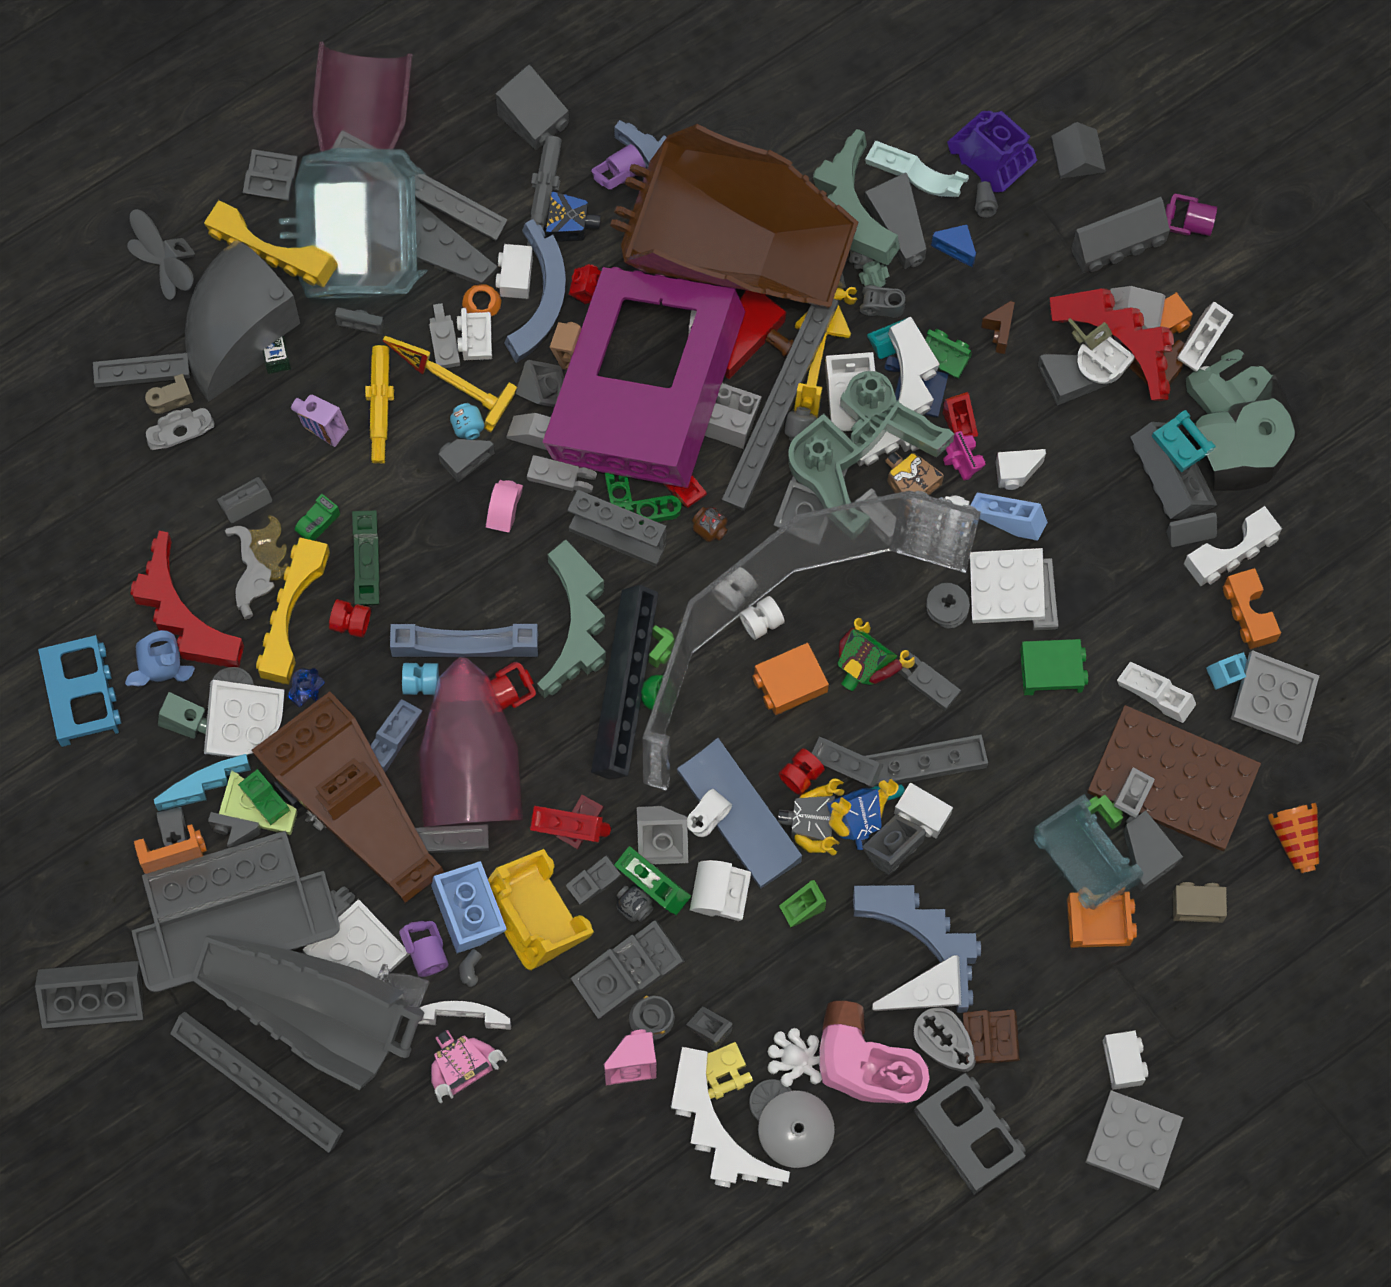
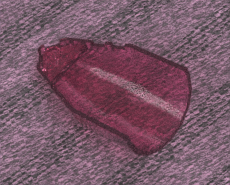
M319 42L312 105L313 121L327 184L346 206H353L375 190L380 178L332 153L331 149L343 130L389 156L391 155L405 125L412 54L393 59L360 57L333 51L326 48L324 42Z
M459 657L438 678L419 751L424 827L486 821H523L517 744L488 675L467 658Z

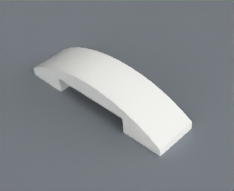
M445 1001L420 1007L425 1014L422 1021L418 1024L436 1025V1015L485 1018L486 1028L511 1030L510 1018L495 1009L481 1004L465 1001Z

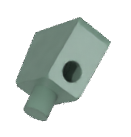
M168 692L159 713L158 726L190 738H195L198 731L206 734L207 719L204 718L205 709Z

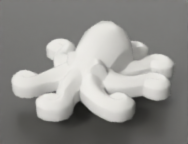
M796 1028L788 1032L789 1040L795 1045L785 1039V1033L777 1032L774 1035V1042L784 1049H779L776 1045H771L768 1048V1055L771 1058H781V1062L774 1060L770 1062L768 1071L771 1074H775L779 1070H792V1072L782 1076L781 1083L783 1086H791L793 1080L801 1076L802 1073L810 1076L812 1084L821 1082V1073L812 1068L816 1064L820 1066V1055L814 1056L819 1045V1040L815 1035L808 1037V1049L799 1037L800 1031Z

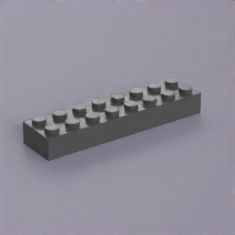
M982 734L865 756L884 765L875 786H879V782L883 780L888 783L892 779L897 784L983 769L988 766Z

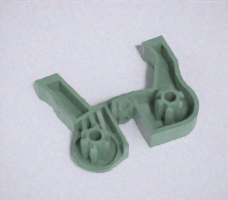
M864 371L855 375L850 380L845 393L843 392L841 396L840 406L856 421L851 428L853 431L851 439L823 414L792 440L789 447L788 463L792 475L799 483L808 487L816 494L824 507L825 513L851 538L869 522V513L864 509L855 507L849 500L842 474L843 470L852 466L869 453L886 432L936 458L954 440V433L950 429H944L932 424L923 415L905 407L899 400L897 401L891 382L886 376L875 371Z

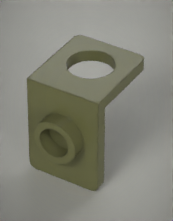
M1071 318L1068 319L1073 329L1071 333L1079 344L1084 342L1091 351L1112 335L1106 322L1086 336ZM1104 331L1100 338L1095 339L1098 333Z

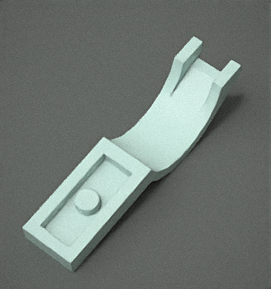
M875 141L865 158L866 164L897 176L907 173L910 183L920 190L936 196L959 197L963 182H967L969 179L968 175L958 171L953 175L938 173L923 164L918 156Z

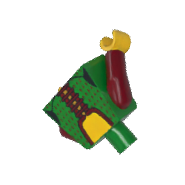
M861 618L855 619V628H851L839 641L840 659L838 666L847 672L841 684L851 691L855 690L859 682L869 685L877 684L890 678L902 670L903 667L911 668L915 663V657L907 661L904 660V658L909 656V651L907 650L901 652L899 660L896 659L897 655L868 634L870 632L869 622L860 627L863 624Z

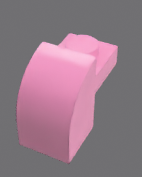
M500 480L498 484H495L489 504L486 528L510 532L515 520L516 506L522 494L523 485L508 480Z

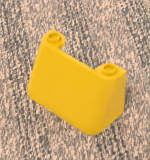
M544 849L497 867L488 878L506 926L504 934L522 964L528 970L543 965L588 939L594 933L588 919L581 915L574 918L571 916L549 878L553 874L554 862Z

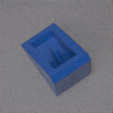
M967 225L934 233L932 247L970 267L974 265L976 252Z

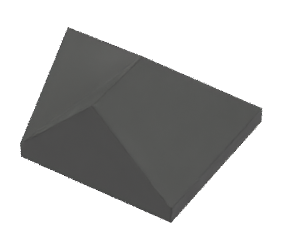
M533 360L526 361L515 394L536 404L555 407L564 381L561 366Z

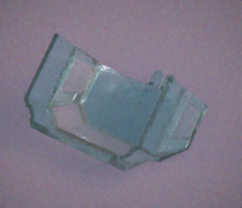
M334 148L303 156L295 181L296 218L279 219V224L282 225L296 224L297 233H280V239H297V248L314 245L332 254L338 263L337 268L325 287L317 284L315 286L309 285L302 277L298 276L307 298H363L407 294L413 287V284L428 271H417L415 177L425 175L420 167L415 166L404 150Z

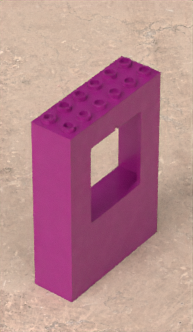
M603 267L542 442L552 459L578 466L579 468L584 467L594 471L688 488L745 314L736 290L732 287L715 286L703 282H690L680 278L672 279L663 275H648L641 271L629 272L618 267ZM625 299L658 305L662 302L664 306L697 311L671 388L598 376L617 317Z

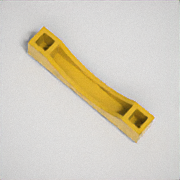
M219 200L204 222L209 230L208 234L218 241L221 239L226 240L229 245L235 240L243 242L261 258L265 259V262L274 268L280 266L293 277L298 275L312 286L317 284L324 288L338 266L332 254L314 245L302 248H284L265 243L248 230L246 222L238 209Z
M299 538L298 544H294L292 548L291 567L287 566L285 570L284 580L286 583L284 589L280 588L278 592L277 602L279 605L277 611L274 610L270 619L272 628L270 633L265 634L263 641L265 650L263 655H259L256 669H258L260 677L263 679L287 685L290 683L296 664L288 640L291 612L302 592L314 580L323 575L330 554L328 544Z

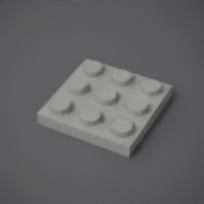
M1252 650L1248 655L1244 669L1246 677L1241 680L1231 719L1290 742L1301 743L1319 675Z
M1110 1091L1085 1163L1158 1190L1183 1117Z

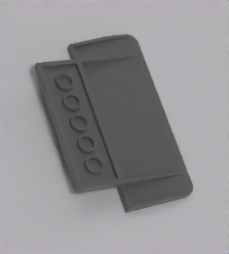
M282 831L142 875L155 923L131 931L144 983L148 990L160 992L193 981L194 970L207 935L259 943L291 951L334 937L340 930V924L325 872L321 871L300 878L287 833Z

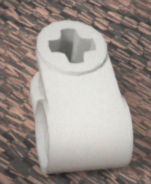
M709 790L687 817V827L698 837L709 835L716 825L730 812L732 804L716 790ZM698 820L704 824L701 828L696 825Z

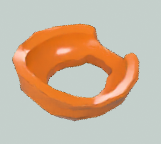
M478 284L467 290L463 297L462 305L463 308H466L467 313L491 312V316H494L501 307V298L494 288L487 284ZM485 291L490 295L491 301L487 309L478 310L472 301L475 293Z

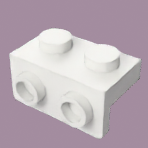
M461 308L462 316H457L458 330H462V338H458V352H463L464 360L492 359L491 312L467 313L466 308Z

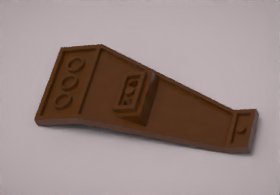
M328 692L251 750L279 784L383 879L405 903L432 883L434 876L445 873L427 851L355 717L331 692Z

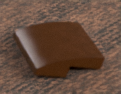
M983 1010L963 1013L964 1027L974 1047L975 1063L1020 1061L1015 1010L995 1012ZM967 1055V1056H966V1062H967V1063H969L968 1057H969L970 1055Z

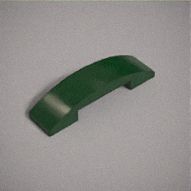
M352 511L355 605H379L380 580L377 511Z

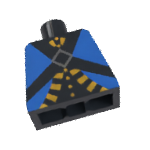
M552 192L546 229L547 237L553 235L556 242L582 241L585 239L586 228L600 229L601 215L588 214V202L586 200Z

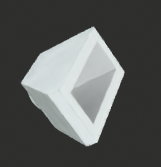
M1045 449L998 452L996 469L999 488L1005 487V489L1013 490L1023 486L1043 464L1046 455Z

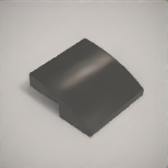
M252 149L249 170L246 171L243 194L289 201L299 158L292 155Z

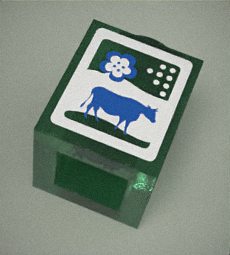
M283 335L262 350L268 374L291 370Z

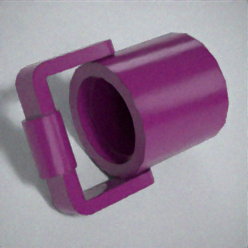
M1174 194L1170 204H1167L1165 211L1170 232L1190 235L1193 232L1211 236L1217 207L1198 203V199L1194 197ZM1176 200L1189 202L1183 228L1170 226L1175 214Z

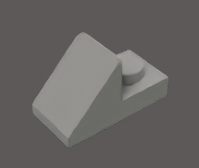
M1132 768L1114 801V806L1136 818L1155 779Z

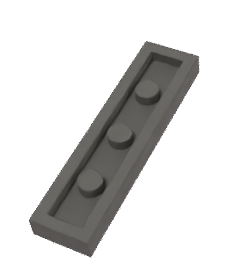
M187 353L93 362L95 387L175 380L174 377L183 374L185 379L190 378Z

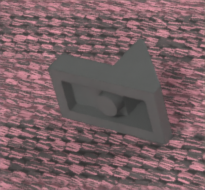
M213 812L210 813L208 820L214 832L227 835L230 832L228 848L247 843L260 835L262 830L258 822Z

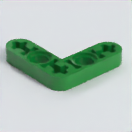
M605 473L610 503L631 512L637 508V514L643 516L640 512L641 509L649 506L654 510V513L646 518L656 522L673 520L680 515L681 502L677 497L669 495L632 502L628 477L618 475L619 482H615L614 474ZM615 489H624L626 496L622 499L615 498L612 494ZM668 503H672L674 507L673 512H669L667 508ZM660 504L661 514L658 515L657 505Z

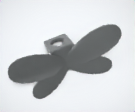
M139 209L133 210L130 213L129 219L131 227L139 240L132 239L128 242L129 251L140 260L160 264V285L167 299L174 298L176 287L185 291L189 290L193 284V274L190 268L179 259L193 257L195 252L183 238L163 241L150 217ZM175 245L182 246L186 252L175 250Z

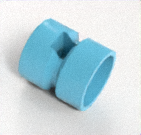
M403 663V694L417 695L419 691H422L424 695H438V663H424L422 667H419L418 663Z

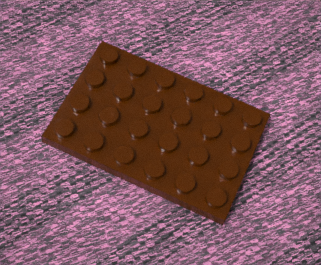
M1125 705L1087 793L1098 798L1106 795L1114 803L1132 768H1135L1155 779L1138 813L1139 815L1147 811L1156 823L1224 852L1261 763Z

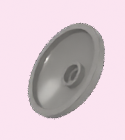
M803 1091L785 1092L773 1098L763 1109L758 1124L759 1140L764 1151L775 1162L791 1168L807 1167L818 1162L831 1147L834 1138V1121L829 1109L818 1097ZM799 1123L802 1125L803 1131L801 1133H797L794 1130L795 1124Z

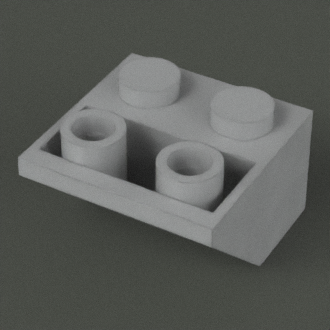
M722 383L705 436L744 449L754 424L761 396Z

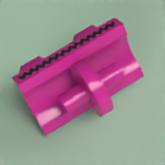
M962 431L955 432L953 442L946 448L948 455L944 457L943 461L945 465L953 464L955 470H959L964 481L970 479L975 472L980 471L985 466V461L981 455L973 456L971 453L976 447L973 435L963 436Z

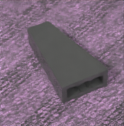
M904 173L866 191L864 203L876 222L898 235L900 249L896 256L903 268L906 269L910 266L916 267L924 261L926 245L907 173Z

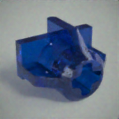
M306 668L298 669L292 676V688L289 691L288 698L298 707H301L310 697L317 701L319 698L318 690L325 684V681L318 676V671L315 668L310 670Z

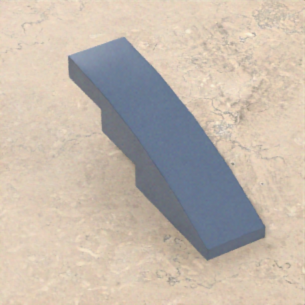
M402 699L378 730L375 740L370 745L384 772L387 771L422 714V710Z

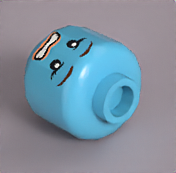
M469 403L461 404L454 408L450 417L454 432L459 438L474 440L480 436L479 433L485 426L479 409Z

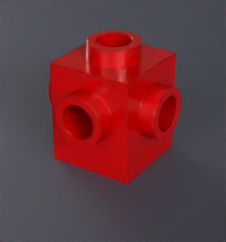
M585 265L584 267L574 269L569 295L584 304L591 303L601 274L598 267Z

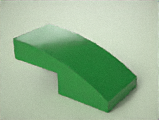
M258 769L238 784L247 798L270 825L290 811L288 805L275 792L272 785Z

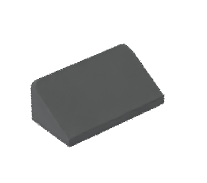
M257 477L218 498L217 501L228 520L234 523L271 503L272 498L264 483Z
M1216 513L1170 522L1166 532L1171 547L1215 538L1217 536Z

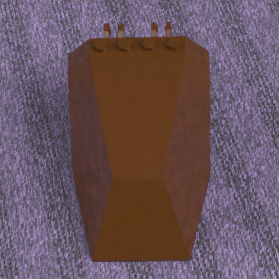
M695 124L668 135L650 160L647 169L631 164L629 171L637 176L644 177L643 182L631 177H627L625 181L627 186L640 190L633 211L617 206L615 213L623 218L630 219L629 223L626 224L620 220L612 219L610 224L614 229L625 232L621 243L625 263L646 273L744 289L822 307H831L859 222L839 204L836 205L826 196L827 193L825 191L819 190L809 181L807 175H802L796 170L790 160L771 150L767 151L735 141L699 124Z

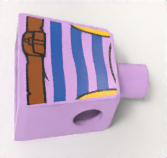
M309 395L305 401L297 398L292 404L291 409L298 414L302 425L334 447L349 430L340 409L314 395Z

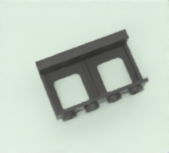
M577 490L568 508V512L575 514L569 526L570 532L657 567L666 548L665 525Z
M964 1073L916 1106L914 1112L973 1195H975L986 1184L1016 1163H1021L1026 1157L1024 1154L1026 1150L1018 1139L1014 1140L1012 1138L1007 1122L1003 1118L999 1119L994 1113L995 1107L988 1097L984 1099L978 1091L980 1090L978 1082L973 1077L969 1078ZM966 1087L982 1111L963 1125L957 1127L943 1111L941 1103L961 1088ZM995 1128L1012 1153L993 1167L987 1169L972 1151L971 1144Z

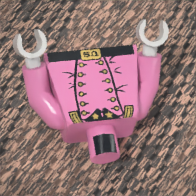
M448 1030L439 1034L436 1037V1041L442 1049L434 1054L436 1060L431 1065V1082L438 1101L442 1103L441 1098L444 1095H450L452 1099L453 1095L491 1072L492 1066L496 1070L499 1069L496 1064L497 1061H507L503 1053L475 1038L468 1039L466 1036H462L454 1040Z

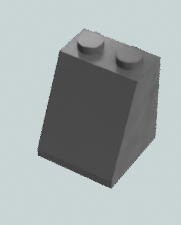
M530 65L496 93L498 116L535 150L544 146L546 136H553L558 131H563L569 123L567 108Z

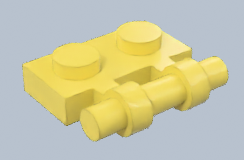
M736 1042L708 1053L706 1077L707 1083L711 1087L708 1089L710 1099L724 1097V1093L734 1089L740 1090L745 1088V1084L753 1081L749 1072L740 1076L737 1071L746 1067V1064ZM730 1074L732 1079L719 1085L717 1079Z

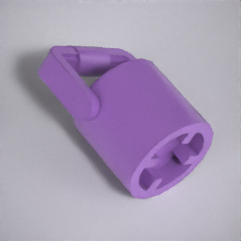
M630 144L594 167L592 174L594 180L601 186L612 189L619 184L625 183L627 177L633 178L636 176L629 171L631 164L646 168V165L639 151ZM608 169H610L614 176L610 180L602 175Z
M433 921L411 922L400 930V936L405 949L411 955L419 977L430 976L447 968L449 964L442 948L443 941ZM429 929L431 936L412 943L408 932L412 933Z

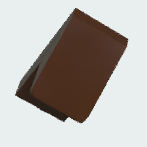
M1010 301L986 315L982 320L981 328L995 330L993 343L997 344V353L1005 354L1015 302Z

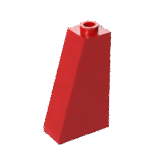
M746 290L740 300L745 314L725 372V376L728 379L766 342L765 339L768 338L767 336L772 329L777 331L785 323L786 312L762 293Z

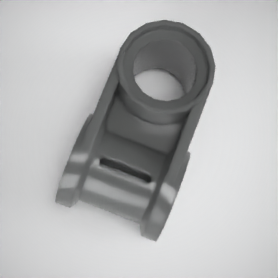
M873 285L863 287L862 293L864 298L863 304L860 306L862 314L896 318L904 313L905 295L901 290L881 288ZM897 301L900 304L891 305L890 302Z
M182 807L157 812L158 824L165 847L174 844L176 840H178L177 843L187 840L186 823Z

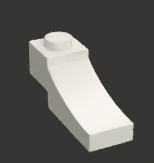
M1132 662L1127 665L1117 679L1119 686L1137 694L1160 709L1163 714L1182 723L1196 706L1191 693L1173 686L1169 679Z

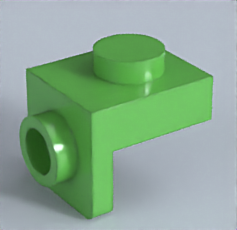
M655 625L652 629V636L659 643L649 654V663L657 668L661 663L665 664L671 657V650L674 648L675 639L668 629L664 627L659 628Z
M1106 795L1099 799L1096 796L1085 804L1087 807L1083 813L1085 818L1098 811L1112 830L1119 826L1123 820L1122 810L1116 808Z

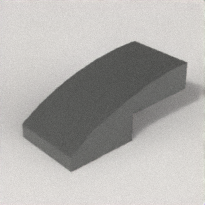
M606 855L590 869L582 871L566 884V887L578 903L582 905L608 888L623 875L614 866L615 864L609 856Z

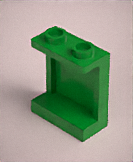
M1081 639L1022 642L1020 656L1024 695H1034L1035 690L1077 689V693H1081L1084 686L1088 685V672L1083 670V662H1086V649L1081 647Z

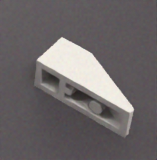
M1216 302L1208 306L1194 326L1177 359L1197 372L1233 314Z

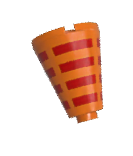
M1312 803V809L1309 810L1307 805L1277 812V818H1274L1273 814L1268 815V819L1294 869H1300L1301 873L1316 870L1315 865L1319 864L1318 813L1316 803Z

